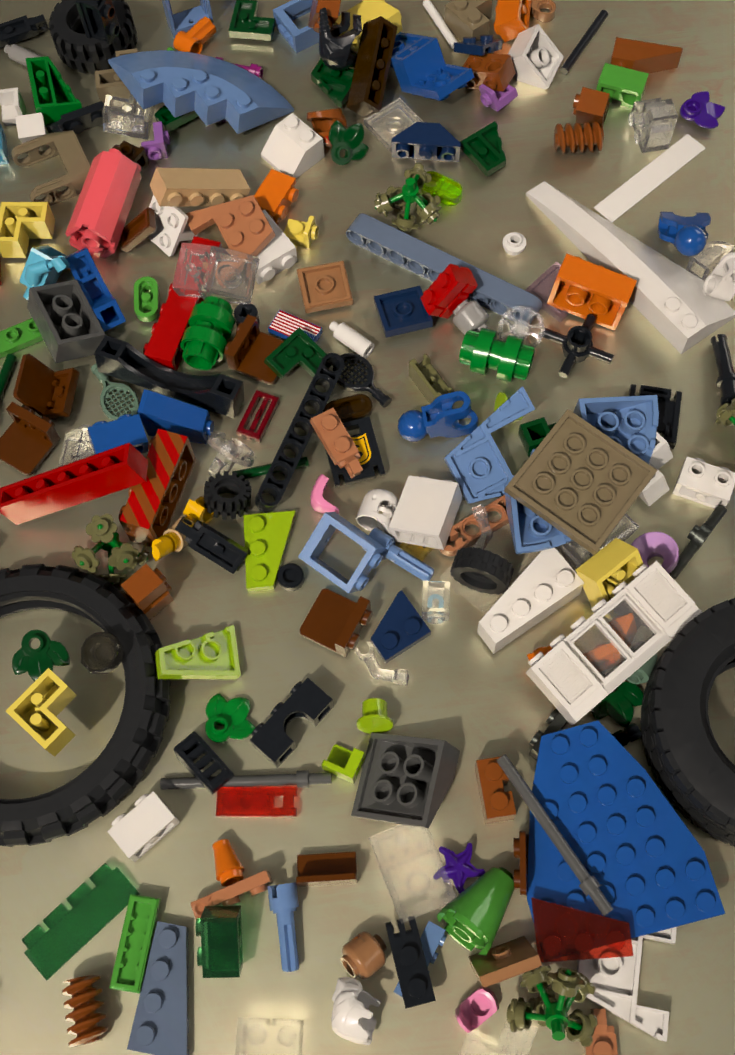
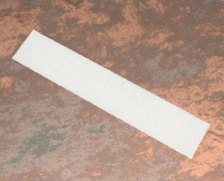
M686 134L593 208L613 223L706 148L689 134Z

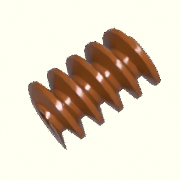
M594 121L592 126H590L589 122H584L582 127L580 123H575L573 129L570 123H566L564 129L561 124L555 126V152L560 147L562 154H565L566 148L569 147L571 153H574L576 146L579 147L581 153H583L585 146H588L589 152H592L594 145H597L599 152L602 151L604 132L602 124L600 126L597 121Z
M98 975L82 976L63 982L70 985L62 990V995L72 997L64 1002L63 1006L67 1009H73L71 1013L65 1016V1021L75 1022L74 1025L67 1029V1034L77 1035L76 1038L68 1043L69 1047L103 1040L99 1036L108 1031L107 1027L98 1026V1022L106 1018V1014L96 1013V1010L104 1005V1001L94 1000V997L102 992V988H95L92 985L101 979Z

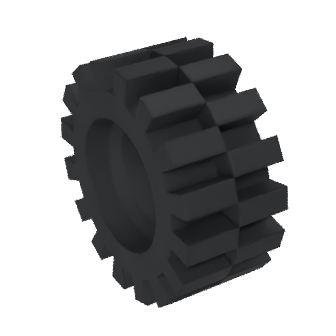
M224 471L223 476H221L220 472L215 474V478L210 476L209 482L206 481L204 487V506L207 508V512L210 514L214 512V517L216 518L222 515L223 520H227V516H231V520L236 519V514L242 517L244 512H248L251 505L252 489L248 480L245 481L243 475L238 478L236 472L228 475V471ZM223 493H231L236 496L232 498H224L219 495Z

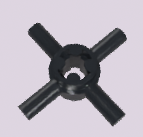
M588 314L583 325L571 328L566 336L544 328L541 337L561 344L564 356L566 357L558 373L560 377L567 378L574 363H580L588 356L611 364L614 358L613 354L593 347L592 333L590 331L596 321L594 315Z

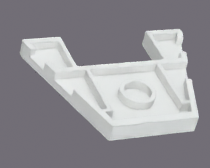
M677 927L579 952L577 972L585 975L596 988L594 994L589 993L587 995V999L659 1041L667 1042L669 1011L637 1005L643 938L675 944Z

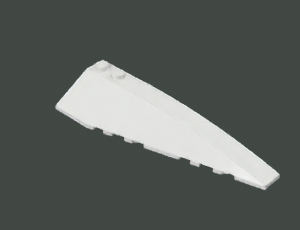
M544 181L526 192V196L593 264L603 266L606 269L637 280L629 301L680 354H683L735 318V311L724 300L704 295L703 285L705 281Z

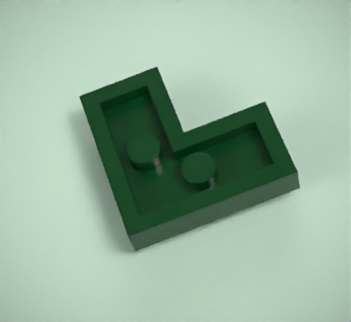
M236 0L229 27L230 38L272 41L276 26L275 18L256 17L259 8L257 0Z
M299 327L265 358L264 363L281 379L298 364L314 377L326 353ZM326 364L325 366L329 369L332 365Z

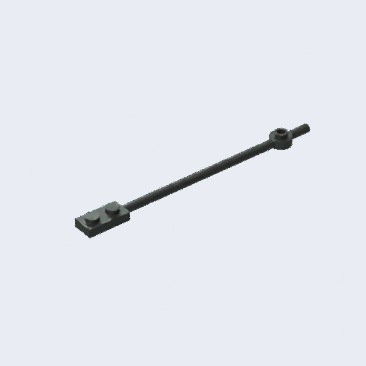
M718 505L701 527L695 525L687 536L691 541L680 554L677 566L669 573L674 580L725 515L727 509L724 506ZM606 670L600 672V674L603 676ZM556 708L546 720L549 726L545 732L542 733L539 730L529 743L533 746L529 755L535 760L538 758L541 736L561 731L568 723Z

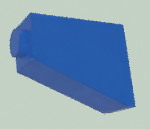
M143 390L137 412L148 436L155 437L157 430L162 429L188 436L189 442L207 443L208 435L211 436L214 430V421L211 420L208 410L150 390Z

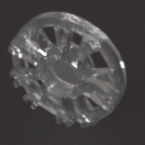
M512 307L500 318L498 335L501 341L506 342L504 337L511 333L513 336L524 338L526 345L535 348L544 336V321L541 315L531 307ZM516 310H520L521 316L519 319H516L513 315V312ZM526 310L530 311L527 319H523ZM535 315L539 323L531 325L529 321ZM507 316L514 321L512 324L506 320ZM503 324L509 325L510 331L503 332ZM532 328H540V333L531 332ZM531 334L538 338L534 344H531L528 340V336Z

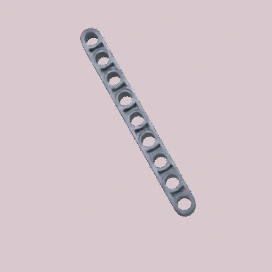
M360 213L346 231L347 238L355 245L431 282H434L449 264L469 268L478 286L469 294L467 299L470 301L475 300L482 307L519 325L530 326L542 307V302L537 296L364 213Z

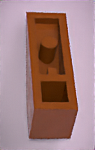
M616 37L610 64L649 74L678 68L683 48Z

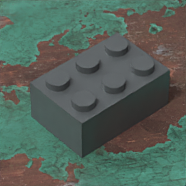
M77 279L29 289L27 308L54 362L60 363L94 355V352L105 337V333Z

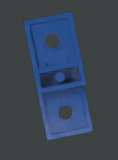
M404 32L396 34L390 66L394 68L402 92L442 101L447 99L450 93L456 89L465 87L467 82L474 78L471 68L445 64L437 38Z

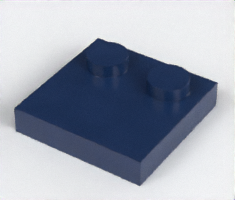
M420 286L373 296L386 338L433 327L432 317L426 312L421 301L423 292Z

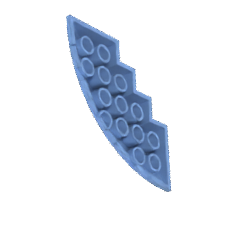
M155 50L125 54L108 59L110 66L143 110L163 102L174 118L195 111L206 126L226 119L237 134L294 112L291 104L261 78L239 66L211 56L184 51Z
M657 395L579 398L573 413L646 463H650L649 461L655 448L659 419ZM515 475L508 476L505 487ZM505 492L507 515L516 554L538 552L573 541Z

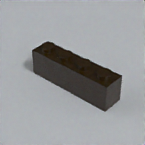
M382 16L363 25L347 103L348 109L362 117L381 111L398 28Z

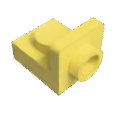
M310 215L307 222L288 219L284 233L295 246L310 249L312 241L317 239L319 227L315 224V216Z

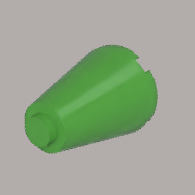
M503 867L490 868L437 914L439 922L443 918L447 923L444 928L446 932L461 946L469 951L476 947L481 950L478 955H487L515 889L513 875Z

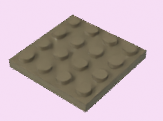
M567 409L508 483L504 492L595 555L658 470Z

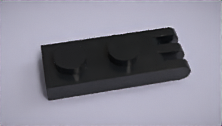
M409 916L410 930H405L403 918L398 919L397 923L400 932L395 934L392 923H385L405 1009L436 1001L415 916Z

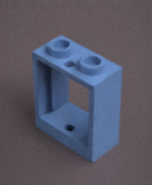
M162 0L167 24L174 38L180 31L187 32L203 17L209 18L214 24L209 0H200V6L176 14L172 13L170 1Z
M291 0L273 9L275 27L296 53L319 43V33L315 32L313 28L306 26L299 30L293 23V20L311 12L313 0Z
M325 512L298 558L349 594L364 589L369 581L367 576L371 569H375L382 561L383 555L381 553L385 547L336 512ZM336 529L367 550L350 580L319 559Z

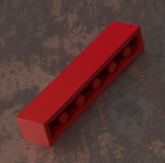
M194 236L191 244L187 245L184 261L182 264H179L176 280L174 283H171L167 301L161 306L159 320L154 323L150 341L143 348V354L151 360L172 370H178L183 358V350L180 343L185 329L190 327L188 321L192 309L196 304L201 303V301L208 297L216 278L212 268L223 261L224 253L221 242Z
M127 443L1 487L0 513L15 525L144 483L147 479L148 460L131 443Z

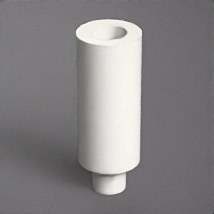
M336 321L330 324L329 329L334 332L333 337L364 358H367L372 353L375 346L374 343L344 322L338 324Z

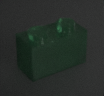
M241 905L205 906L201 917L196 919V936L201 937V947H198L197 965L202 966L203 978L240 977L243 967Z

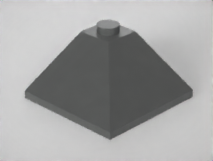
M371 732L351 816L428 829L454 780L460 750L445 740Z

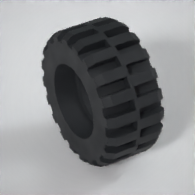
M61 0L62 2L56 4L54 11L50 15L49 30L60 59L68 67L75 71L77 69L80 73L86 74L90 72L93 75L95 71L112 69L108 59L116 57L115 51L135 49L138 38L129 5L124 0H112L121 30L110 45L107 44V41L86 37L75 3L76 0Z

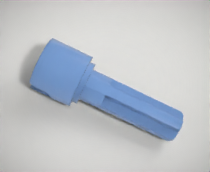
M377 527L370 532L369 536L385 547L381 553L384 560L389 559L424 582H428L432 578L434 569L396 546L395 538Z
M294 882L267 886L270 911H273V914L276 913L282 970L284 972L296 971L299 969L294 911H297L296 907H299L297 884Z

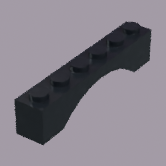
M105 335L94 352L98 372L222 415L235 418L244 402L243 381L223 374L198 376L172 370L151 360L128 342Z

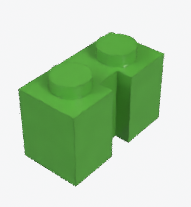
M605 63L596 90L610 93L609 103H612L614 99L621 101V106L638 110L649 73Z

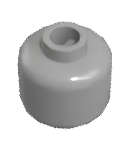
M465 300L453 311L455 315L453 323L464 335L469 330L480 332L481 328H488L485 323L488 321L489 314L475 300L470 302Z

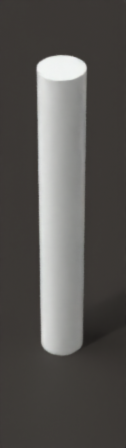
M424 0V8L450 47L454 49V43L458 42L432 2Z

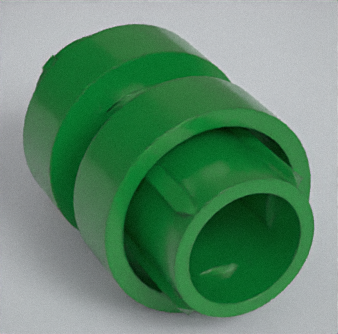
M208 296L204 301L193 307L188 321L190 327L185 329L180 343L183 350L182 357L189 366L198 370H210L212 366L223 360L225 347L228 344L227 339L230 338L235 325L232 307L226 300L216 296Z
M481 328L480 332L471 330L466 332L460 349L459 361L462 364L470 365V372L486 375L487 370L492 369L497 371L496 378L503 381L512 382L513 378L527 379L535 349L532 346L524 345V338L508 335L506 342L496 340L497 331Z

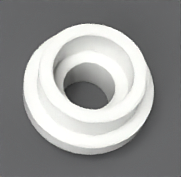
M517 232L509 233L503 238V248L509 255H519L526 248V238Z

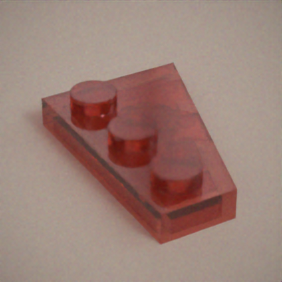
M531 898L537 953L541 963L633 956L628 922Z

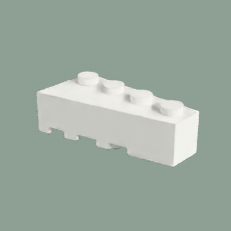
M556 548L542 550L479 621L477 633L494 654L580 595L584 582Z

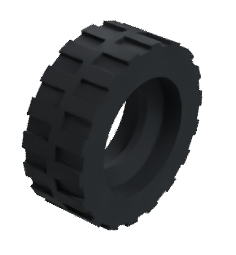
M463 547L460 550L458 549L450 572L451 576L463 586L481 593L500 595L501 593L504 594L508 589L514 568L508 560L491 551L482 550L481 548Z

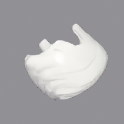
M351 977L338 978L332 997L334 1002L331 1017L332 1030L338 1036L351 1042L370 1045L377 1021L373 1016V1012L369 1010V1006L379 1007L381 1001L363 990V986L358 980Z

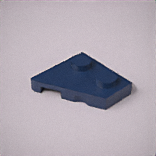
M480 35L478 40H476V37H463V42L454 43V52L479 56L485 55V51L492 53L502 49V40L493 39V35Z
M402 590L398 592L371 637V643L385 663H388L431 635L430 629Z

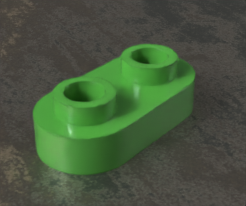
M148 276L139 278L134 284V311L137 318L142 322H152L160 314L159 287L157 281Z

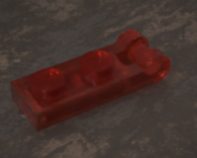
M292 786L221 787L217 791L216 817L296 818L297 808L294 807V798L297 797L298 788ZM275 798H283V807L275 808Z

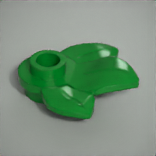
M216 694L206 706L205 711L208 721L205 725V732L207 737L214 742L221 743L229 738L242 740L249 737L256 728L250 721L246 720L250 712V701L247 698L238 697L227 702L221 694ZM223 725L224 728L221 730L215 729V726Z

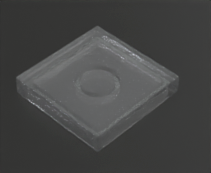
M401 98L381 108L380 112L364 119V125L390 152L391 140L394 136L416 122H423Z

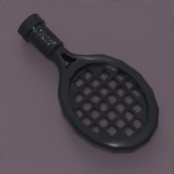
M354 353L340 355L344 362L347 361V363H344V367L346 366L347 368H343L338 383L350 391L370 392L383 408L387 407L392 399L375 387V374L369 361Z

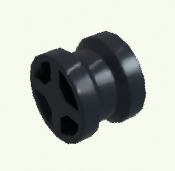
M241 303L234 309L233 314L237 327L241 322H244L248 314L256 317L258 325H260L255 305Z

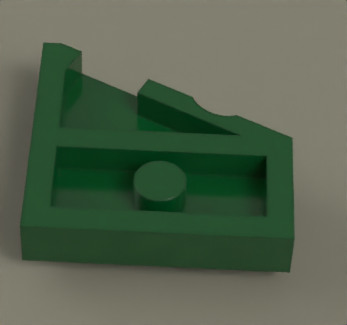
M320 58L311 73V80L339 108H343L349 98L354 69L332 70L325 66V63Z
M495 121L460 141V149L487 177L506 166V157L502 150V141L498 135V125Z

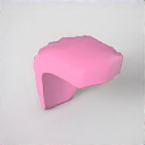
M320 474L311 491V506L314 511L322 514L325 512H336L339 514V509L323 498V492L327 487L329 478L324 474Z
M481 986L455 1009V1016L460 1027L465 1032L470 1033L479 1027L499 1009L495 993L489 988Z

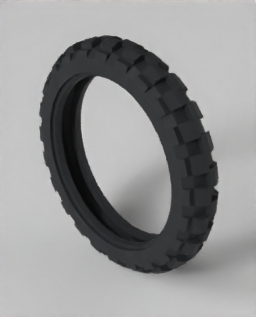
M44 564L23 565L21 569L10 570L6 568L0 570V619L27 610L57 609L81 615L101 627L112 638L122 660L125 674L123 710L116 730L105 749L76 778L53 791L35 797L0 799V846H32L48 843L52 839L65 835L70 836L87 828L89 823L100 816L104 817L120 804V800L130 789L133 790L146 774L145 770L152 757L156 756L163 740L162 734L165 723L168 722L171 704L169 700L171 680L158 679L155 652L163 647L160 638L146 614L137 607L135 602L123 590H119L108 580L93 573L82 572L78 568L63 565L48 567Z

